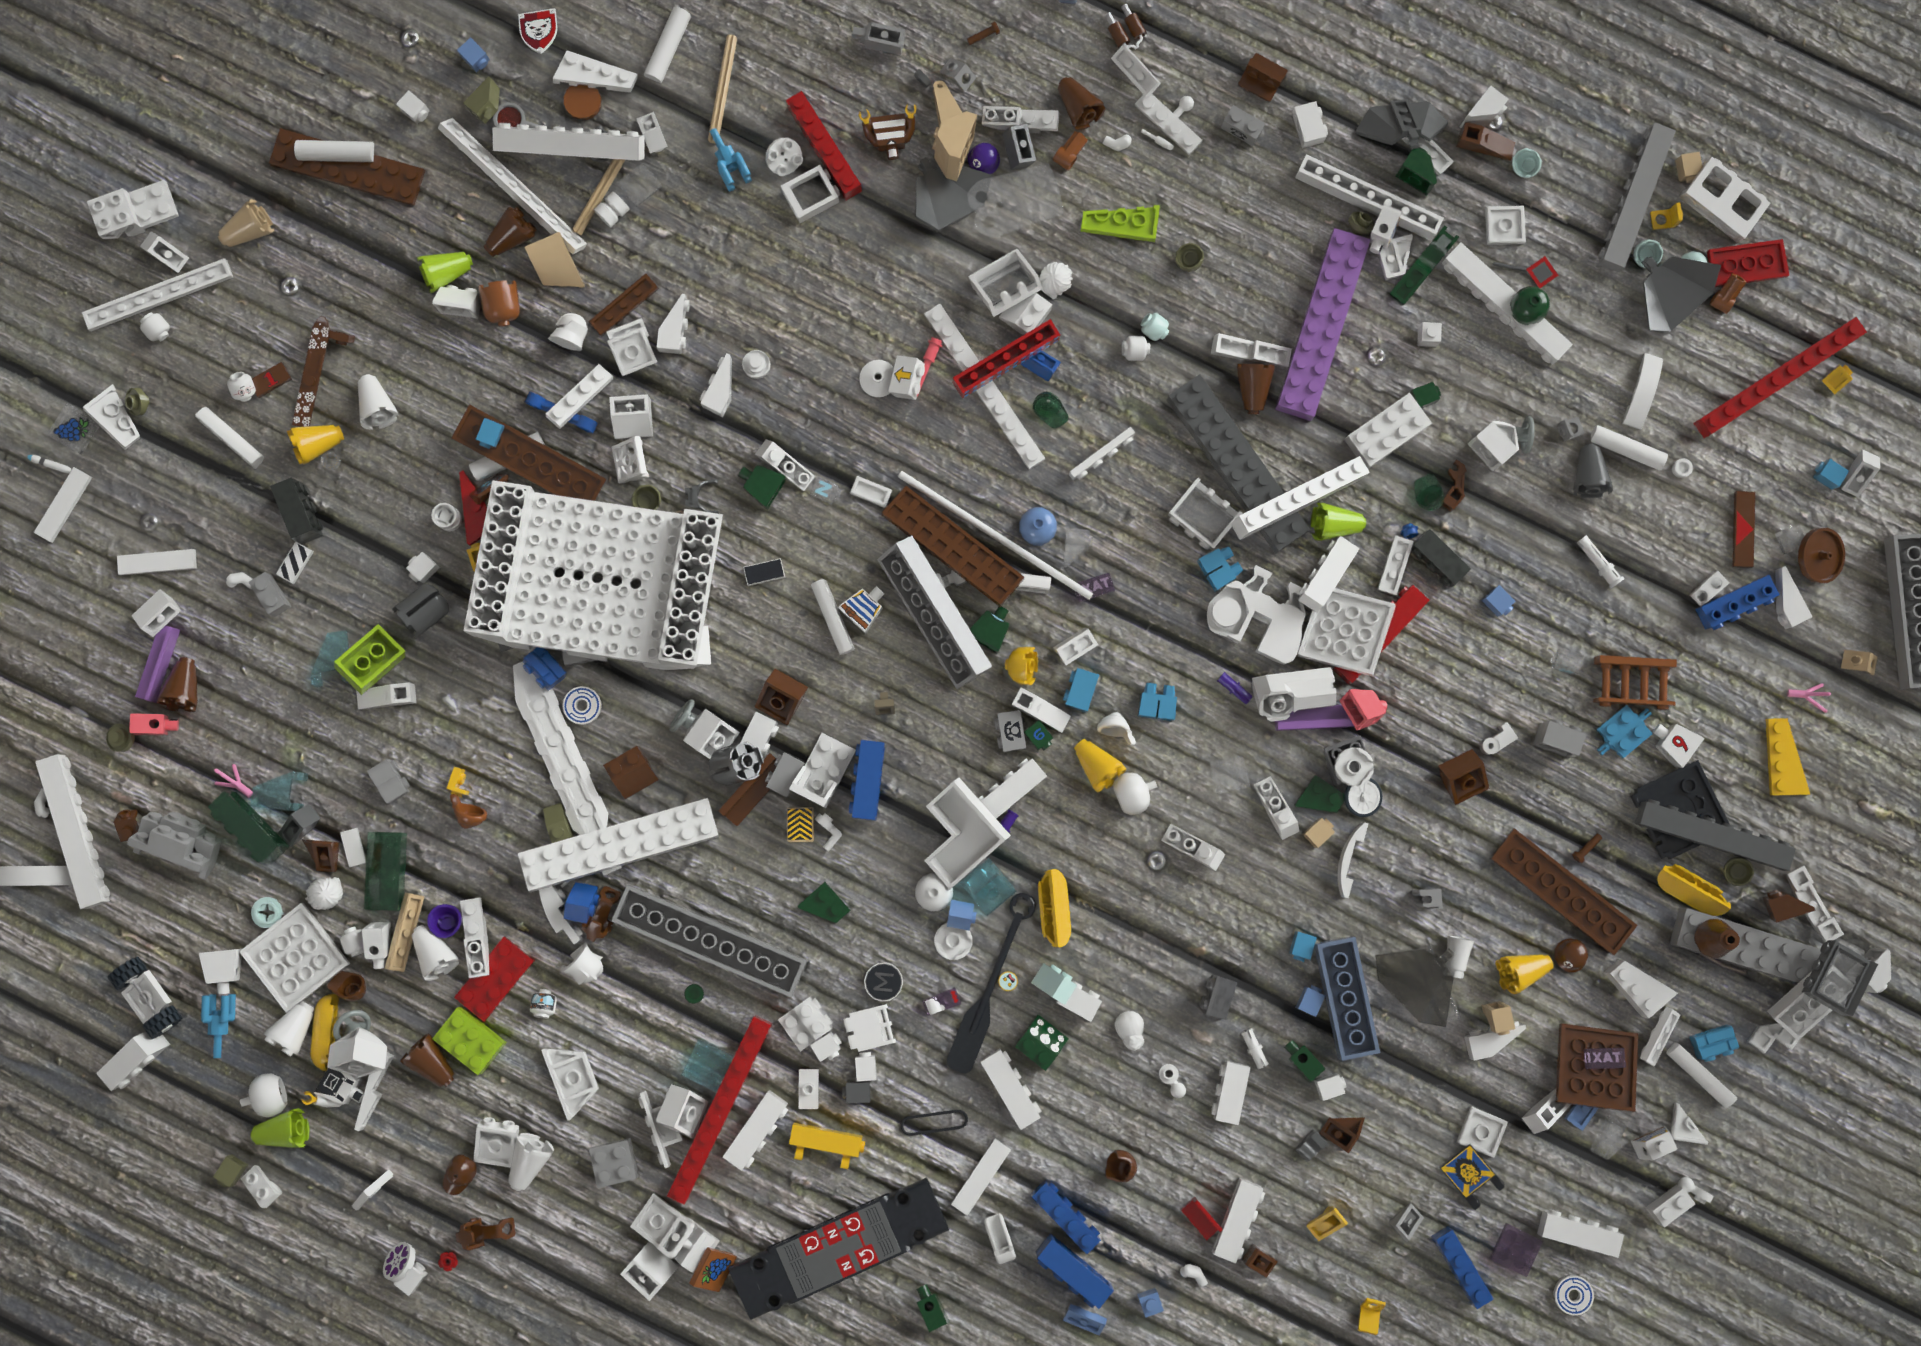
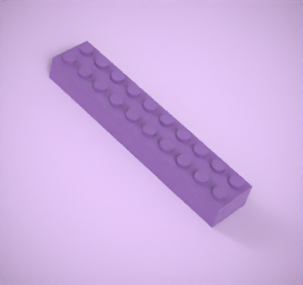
M1334 228L1275 410L1308 421L1315 417L1371 239Z

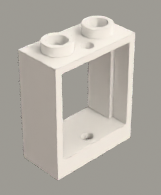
M821 165L781 185L782 193L799 223L839 203L838 196L840 192L836 185H831L829 181L831 176L827 169H822ZM820 175L831 196L802 210L792 189Z

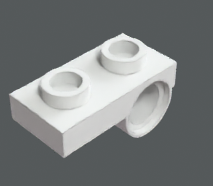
M254 1165L241 1178L261 1208H267L282 1194L280 1188L272 1181H269L257 1165Z

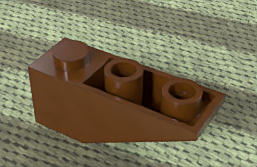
M1465 122L1460 129L1456 147L1511 161L1516 142L1484 126Z

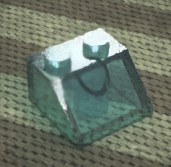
M990 858L959 882L987 916L1017 892Z

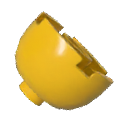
M1035 647L1016 648L1011 652L1009 658L1005 660V669L1008 670L1010 678L1016 683L1032 685L1035 682L1036 678H1032L1033 672L1038 671V654L1036 651H1033Z

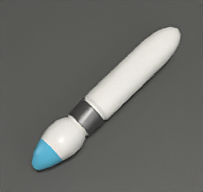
M38 455L27 456L28 460L33 463L63 473H70L72 471L66 465L41 458Z

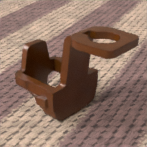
M607 886L603 887L599 894L600 901L593 917H589L587 924L582 923L581 930L586 933L587 940L595 942L597 938L603 939L608 933H611L614 922L609 921L608 916L612 905L619 901L620 891ZM605 893H612L615 897L608 899Z
M471 1218L460 1226V1231L455 1234L456 1242L461 1244L464 1250H473L485 1246L484 1239L500 1238L507 1240L512 1238L516 1234L514 1218L502 1219L498 1224L482 1225L481 1218ZM506 1223L510 1226L508 1234L502 1232V1228H504Z

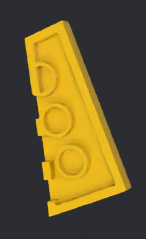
M1788 718L1766 719L1770 796L1811 795Z

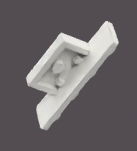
M643 1091L640 1093L641 1097L638 1098L639 1104L642 1109L645 1108L647 1114L645 1121L648 1128L651 1127L653 1135H651L653 1145L657 1146L660 1152L657 1154L660 1165L664 1164V1167L668 1168L671 1166L665 1147L682 1141L683 1137L681 1133L656 1122L658 1112L662 1106L652 1109L647 1092Z

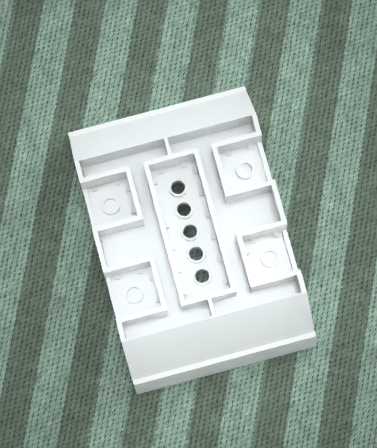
M492 480L463 631L474 637L513 648L531 650L533 646L566 651L568 655L600 661H607L608 658L640 662L645 667L661 670L694 669L698 662L723 514L684 509V514L538 493L534 492L532 487L528 485ZM563 568L565 570L564 575L556 577L554 575L556 569ZM582 571L584 577L581 580H575L573 577L575 572ZM595 574L603 575V580L600 583L593 582ZM614 577L622 578V583L619 586L612 585ZM635 579L641 581V586L637 589L631 587V582Z

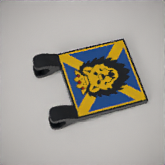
M1471 1144L1467 1145L1440 1167L1474 1210L1480 1207V1201L1473 1193L1489 1180L1499 1191L1505 1187L1501 1178L1491 1169Z

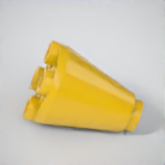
M339 425L293 427L287 431L290 442L295 447L293 451L299 465L311 462L344 440Z
M1083 739L1074 747L1076 755L1093 789L1097 793L1104 788H1111L1114 779L1127 770L1122 762L1091 741Z
M1543 954L1504 956L1495 962L1501 978L1499 980L1501 988L1503 990L1507 989L1512 994L1521 993L1553 969L1552 959L1549 955Z

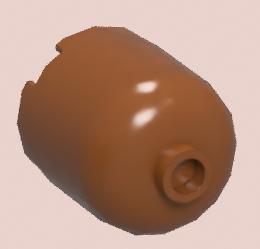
M507 280L489 282V287L479 285L478 289L485 318L491 323H498V327L509 326L510 322L514 321L520 314L516 281H511V284H507Z

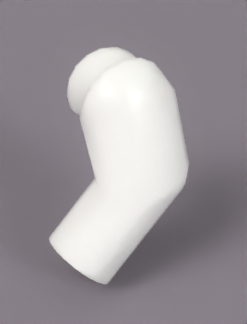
M1127 134L1116 140L1106 136L1103 145L1115 151H1121L1130 146L1132 139Z
M243 572L230 574L226 578L228 587L233 588L237 584L243 583L252 589L249 584L252 578Z
M41 788L34 801V807L37 816L46 818L50 814V809L45 807L47 799L43 788Z
M1187 1264L1180 1269L1183 1277L1195 1278L1199 1287L1208 1284L1200 1267Z

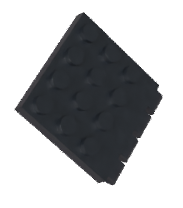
M1695 760L1685 765L1684 768H1678L1634 789L1636 793L1630 795L1636 808L1640 806L1641 802H1648V799L1660 802V806L1663 807L1671 805L1679 808L1678 811L1682 813L1690 811L1696 813L1697 817L1701 819L1709 817L1715 819L1717 824H1730L1699 760ZM1646 829L1653 843L1660 841L1661 844L1656 845L1655 848L1661 859L1665 857L1672 859L1700 846V844L1659 831Z

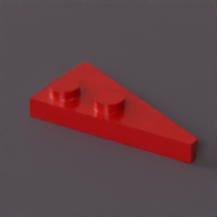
M462 470L459 472L466 541L471 546L482 537L487 507L485 501L477 505L469 494L476 488L465 471Z

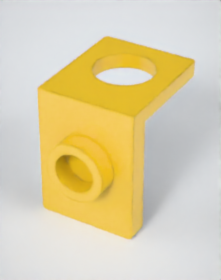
M1680 202L1675 203L1670 209L1651 211L1652 230L1675 228L1682 222L1683 212ZM1663 215L1666 218L1665 224H1658L1656 216Z
M1370 1298L1364 1300L1360 1305L1358 1331L1372 1335L1378 1334L1380 1311L1386 1306V1302Z

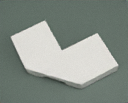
M1779 1023L1757 1026L1747 1042L1765 1054L1775 1039L1789 1050H1792L1799 1040L1794 1038Z

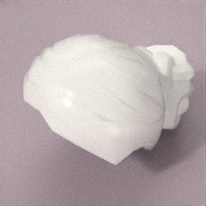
M1134 1011L1121 1013L1116 1018L1115 1029L1123 1040L1124 1045L1128 1049L1136 1051L1144 1044L1142 1036L1144 1030L1143 1018Z

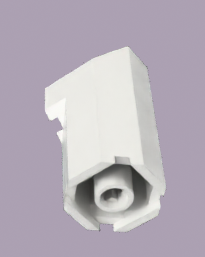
M1331 667L1252 678V691L1259 714L1266 716L1271 722L1288 719L1292 711L1295 713L1298 710L1336 705V688L1333 687L1335 679Z

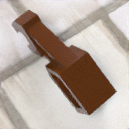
M1457 459L1453 463V465L1457 466V471H1453L1451 468L1447 471L1454 481V486L1447 491L1440 502L1441 505L1451 512L1465 497L1464 480L1467 470L1465 465ZM1456 491L1459 496L1458 500L1454 499L1450 494Z

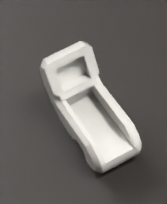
M999 1213L985 1218L984 1224L997 1263L1003 1264L1014 1260L1016 1254L1003 1215Z

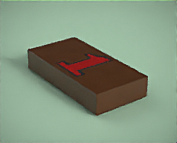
M282 362L252 378L256 389L255 394L260 398L292 380Z

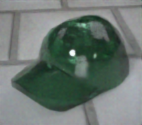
M1042 392L1034 399L1033 410L1035 414L1051 428H1058L1069 420L1068 413L1061 400L1052 392Z
M1428 474L1414 482L1415 499L1419 507L1427 511L1438 510L1444 502V491L1435 475Z

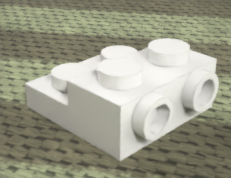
M808 997L778 1019L800 1052L832 1029L831 1024L833 1022L827 1014L823 1015L819 1010L821 1005L816 998L811 999V997Z
M491 1117L480 1120L476 1128L473 1161L511 1168L515 1140L519 1134V1125H514L515 1123L509 1120L503 1123L495 1122V1119Z

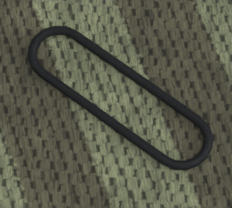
M962 1110L908 1116L902 1120L901 1130L909 1136L957 1130L966 1126L968 1116ZM957 1112L965 1116L964 1124L957 1127L913 1133L906 1132L903 1127L906 1120Z

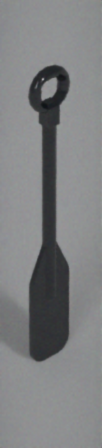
M1027 893L1016 894L1010 900L1009 909L1014 918L983 996L965 1013L948 1054V1067L959 1073H969L974 1066L990 1026L989 999L1021 920L1030 918L1035 912V900ZM1022 896V900H1031L1032 906H1029L1028 909L1030 914L1023 916V914L1013 911V906H1016L1018 902L1016 898Z

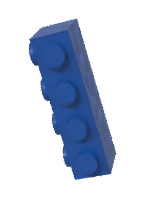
M1769 574L1695 610L1705 630L1712 628L1714 631L1723 627V622L1727 620L1733 622L1741 618V613L1746 612L1750 614L1758 610L1757 606L1762 603L1766 606L1775 602L1774 598L1780 594Z
M1044 1180L1031 1193L1032 1198L1088 1254L1101 1241L1098 1236L1100 1232L1093 1225L1088 1226L1085 1222V1216L1079 1210L1075 1212L1071 1208L1073 1204L1065 1196L1062 1198L1057 1193L1059 1189L1052 1182L1048 1184Z

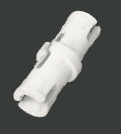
M1250 1028L1246 1032L1243 1031L1241 1035L1248 1046L1247 1051L1249 1054L1251 1053L1257 1069L1263 1068L1264 1065L1267 1066L1269 1063L1261 1049L1263 1047L1258 1043L1253 1029Z

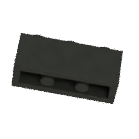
M1431 529L1427 530L1412 545L1413 555L1419 560L1422 559L1432 573L1436 572L1440 576V581L1446 586H1455L1471 570Z

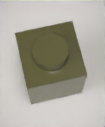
M231 1154L225 1157L213 1177L217 1179L219 1185L226 1188L236 1185L248 1164Z

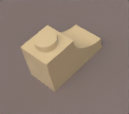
M1501 1001L1481 1005L1482 1011L1490 1024L1491 1031L1498 1033V1035H1506L1510 1033V1030L1515 1029L1509 1005Z

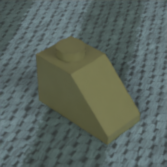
M488 76L463 104L475 117L486 124L498 111L500 88Z
M562 802L543 809L551 843L574 837Z

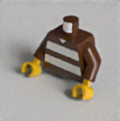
M907 104L905 107L906 113L870 117V112L866 109L867 116L863 118L861 117V112L859 111L858 113L859 118L863 121L862 127L865 137L872 146L878 147L879 152L887 151L888 160L899 158L898 150L905 149V144L910 142L915 132V116H913L917 109L915 104L914 111H908Z

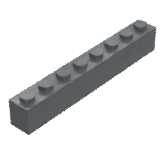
M1648 799V802L1640 803L1635 820L1636 825L1734 856L1743 857L1782 871H1790L1796 848L1790 847L1788 842L1781 840L1774 842L1771 841L1769 836L1760 834L1758 837L1752 835L1753 831L1743 828L1739 831L1734 829V825L1728 823L1720 825L1715 823V819L1709 817L1701 819L1697 817L1696 813L1690 811L1682 813L1678 811L1679 808L1671 805L1663 807L1660 806V802Z

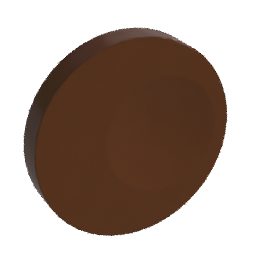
M1830 528L1810 530L1803 537L1798 550V563L1802 574L1814 583H1829L1836 579L1842 571L1845 562V547L1841 537Z

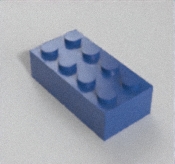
M861 740V743L856 746V756L859 757L858 763L854 764L853 775L857 777L856 783L852 782L851 788L854 802H850L849 813L852 814L854 819L877 820L885 751L884 742Z
M1051 1233L1036 1250L1038 1264L1046 1270L1049 1267L1057 1280L1061 1283L1063 1281L1067 1282L1068 1288L1076 1295L1080 1293L1084 1298V1302L1091 1308L1096 1306L1100 1309L1113 1293L1112 1284Z

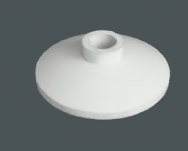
M873 360L867 363L860 373L862 389L873 397L889 395L888 390L894 367L883 360ZM880 374L882 378L880 380H876L875 375Z

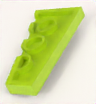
M1153 205L1150 208H1144V206L1136 207V209L1118 208L1113 211H1108V209L1083 211L1080 232L1155 242L1160 205Z

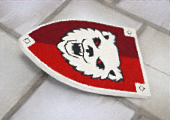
M555 8L518 14L520 34L524 43L530 49L540 54L553 43L557 34Z

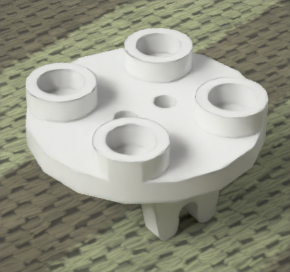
M779 138L773 141L766 152L767 166L779 176H785L794 172L803 162L800 146L790 138Z

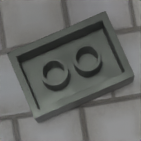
M291 477L270 486L292 540L303 545L323 536L321 531L323 530V525L319 519H316L315 513L317 511L313 502L309 501L308 495L310 493L305 484L303 485L300 481Z

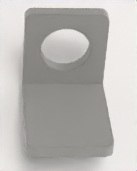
M952 58L940 70L942 75L954 79L963 91H966L976 79V76L966 63ZM968 73L969 79L963 84L962 76Z
M1578 417L1569 420L1566 418L1557 424L1558 432L1564 442L1584 434ZM1570 423L1575 424L1578 428L1575 434L1571 430Z

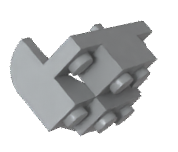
M150 812L142 817L138 832L129 837L127 845L134 847L133 852L136 854L144 851L199 872V878L205 880L216 864L222 839L212 833H208L206 825L201 824L198 820L184 817L180 813L170 812L163 817L160 813ZM193 847H195L197 853H192Z

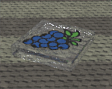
M66 403L47 435L82 455L99 425L88 414Z

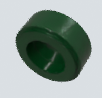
M698 984L689 985L684 992L685 999L692 1004L699 1003L704 998V989Z

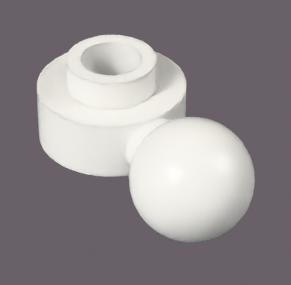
M1172 1064L1162 1066L1159 1070L1160 1080L1165 1084L1171 1085L1170 1091L1173 1097L1182 1098L1186 1094V1088L1177 1081L1179 1076L1178 1069ZM1167 1070L1172 1071V1077H1166L1165 1072Z
M1682 1177L1678 1181V1186L1683 1187L1687 1193L1691 1192L1694 1194L1695 1200L1704 1205L1706 1202L1711 1203L1714 1196L1695 1186L1692 1179Z

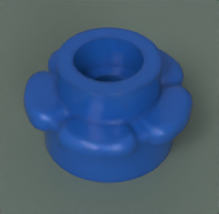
M1412 523L1406 524L1402 527L1400 535L1405 539H1412L1418 535V526Z

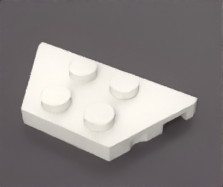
M542 1049V1054L567 1121L571 1120L599 1089L586 1052Z

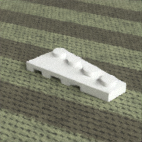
M566 51L553 77V83L555 84L566 82L571 86L582 84L588 85V88L606 87V90L631 93L637 81L636 73L570 51Z

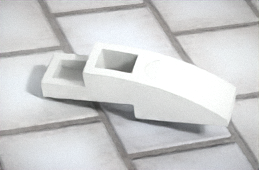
M983 106L982 126L1007 130L1011 126L1027 124L1029 133L1058 131L1060 113L1058 110H1021L1020 107Z
M555 885L540 889L542 906L555 932L560 933L564 930L573 944L581 942L583 940L581 929L577 925L574 926L570 920L564 919L562 907L565 906V899L567 898L561 889L558 890Z
M481 898L462 900L460 905L465 933L464 946L469 978L489 975L488 936Z

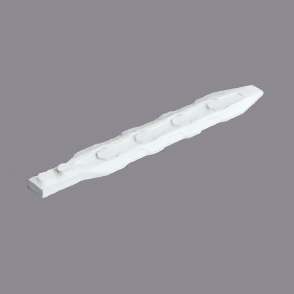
M523 661L513 665L515 701L523 719L526 720L535 740L534 744L539 755H542L550 773L549 778L554 789L558 791L572 829L579 835L606 828L608 825V811L601 796L598 795L590 777L591 773L579 753L570 727L566 724L553 688L549 691L545 687L542 689L535 680L537 678L533 673L528 674L525 671ZM622 866L602 871V873L606 876L621 869Z

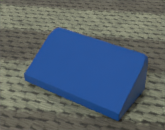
M1041 351L1020 365L1044 380L1049 381L1061 362Z

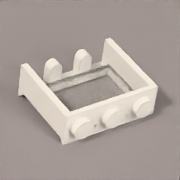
M1018 249L968 276L973 290L976 291L988 307L993 317L1042 290L1038 274Z
M1197 478L1172 508L1168 516H1170L1169 520L1174 525L1179 526L1180 524L1185 528L1184 532L1189 537L1193 538L1195 536L1200 540L1199 544L1204 549L1213 550L1232 527L1230 523L1243 513L1234 510L1229 506L1230 503L1225 499L1223 501L1215 494L1213 489H1208L1200 482L1201 479Z

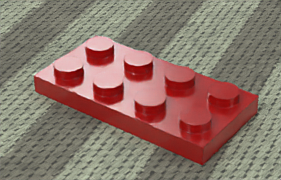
M1783 239L1714 248L1707 251L1708 263L1721 265L1715 287L1724 286L1732 273L1746 280V283L1787 278L1790 276Z
M504 936L489 954V975L469 978L454 998L485 1022L535 960Z

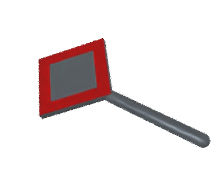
M1546 256L1528 268L1498 262L1492 263L1493 266L1527 272L1539 288H1542L1559 276Z

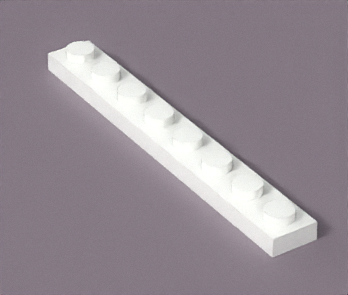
M224 258L82 312L88 330L94 331L231 279L233 275L228 261Z

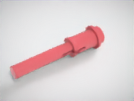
M934 337L928 340L929 345L923 356L925 372L921 378L920 390L931 363L935 362L939 348H942V341Z

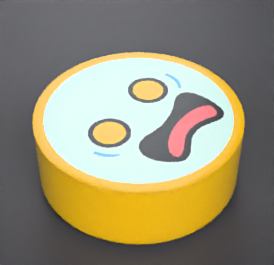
M1006 971L999 976L998 983L1003 990L1011 991L1016 988L1018 979L1013 972Z

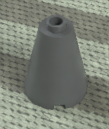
M1594 443L1585 444L1580 449L1573 490L1574 495L1577 496V493L1581 494V498L1603 497V493L1608 491V494L1613 491V485L1601 449Z

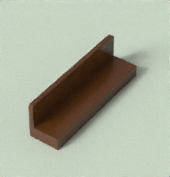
M771 753L763 760L764 764H761L760 775L753 780L743 782L719 809V812L736 826L746 818L770 791V788L766 787L768 783L765 780L769 772L774 773L777 767L774 765L777 758Z

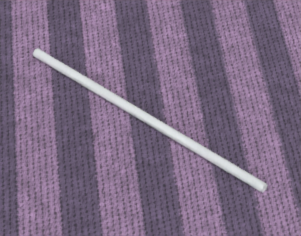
M901 471L898 478L1088 600L1092 597V592L905 472Z

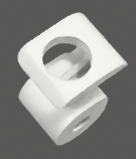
M951 570V574L945 577H941L939 573L936 574L944 588L953 583L956 586L967 583L966 580L953 570Z

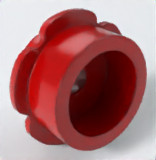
M453 1252L442 1253L438 1260L439 1267L443 1268L444 1271H451L458 1264L457 1257Z

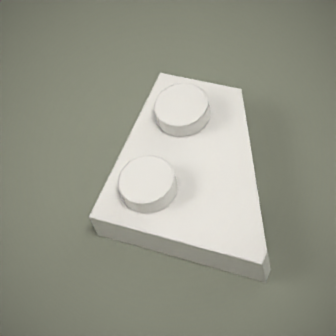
M1412 234L1392 239L1387 249L1382 248L1380 254H1378L1385 280L1405 275L1410 245L1413 239Z

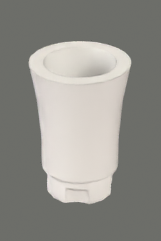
M1447 935L1444 975L1455 978L1464 977V971H1466L1474 940Z

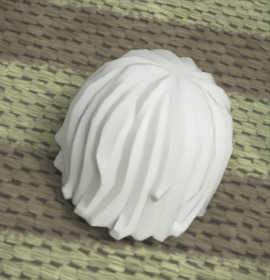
M1049 263L1041 271L1039 280L1042 291L1052 299H1056L1057 295H1062V292H1065L1072 285V271L1068 268V264Z
M330 877L316 878L306 890L307 897L305 900L311 904L313 909L326 910L333 908L338 904L343 895L340 879L336 877L333 879Z

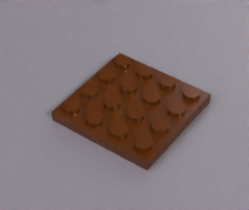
M1559 1024L1556 1103L1636 1112L1638 1033ZM1605 1052L1609 1053L1612 1062H1603ZM1612 1052H1620L1618 1062H1615V1055H1612ZM1587 1053H1590L1591 1063H1588ZM1592 1053H1595L1596 1055L1598 1053H1601L1598 1057L1601 1060V1062H1598L1597 1060L1596 1063H1593L1595 1057Z

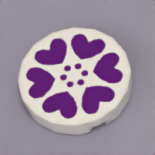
M400 1242L390 1250L383 1265V1274L386 1279L392 1282H399L406 1277L405 1273L407 1270L412 1269L415 1261L416 1252L412 1245Z

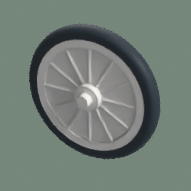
M1372 778L1359 786L1347 785L1345 789V805L1355 816H1371L1378 811L1382 804V790L1379 784Z

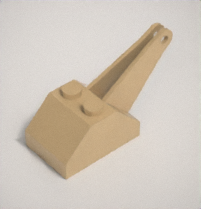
M936 81L933 84V95L939 127H936L934 133L935 140L932 147L935 150L934 159L946 178L957 181L974 139L977 114L967 111L962 113L945 82Z

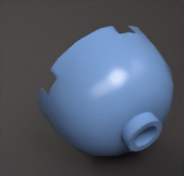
M1034 507L1022 515L1019 522V531L1027 543L1034 546H1042L1054 538L1057 531V521L1049 510L1042 507Z

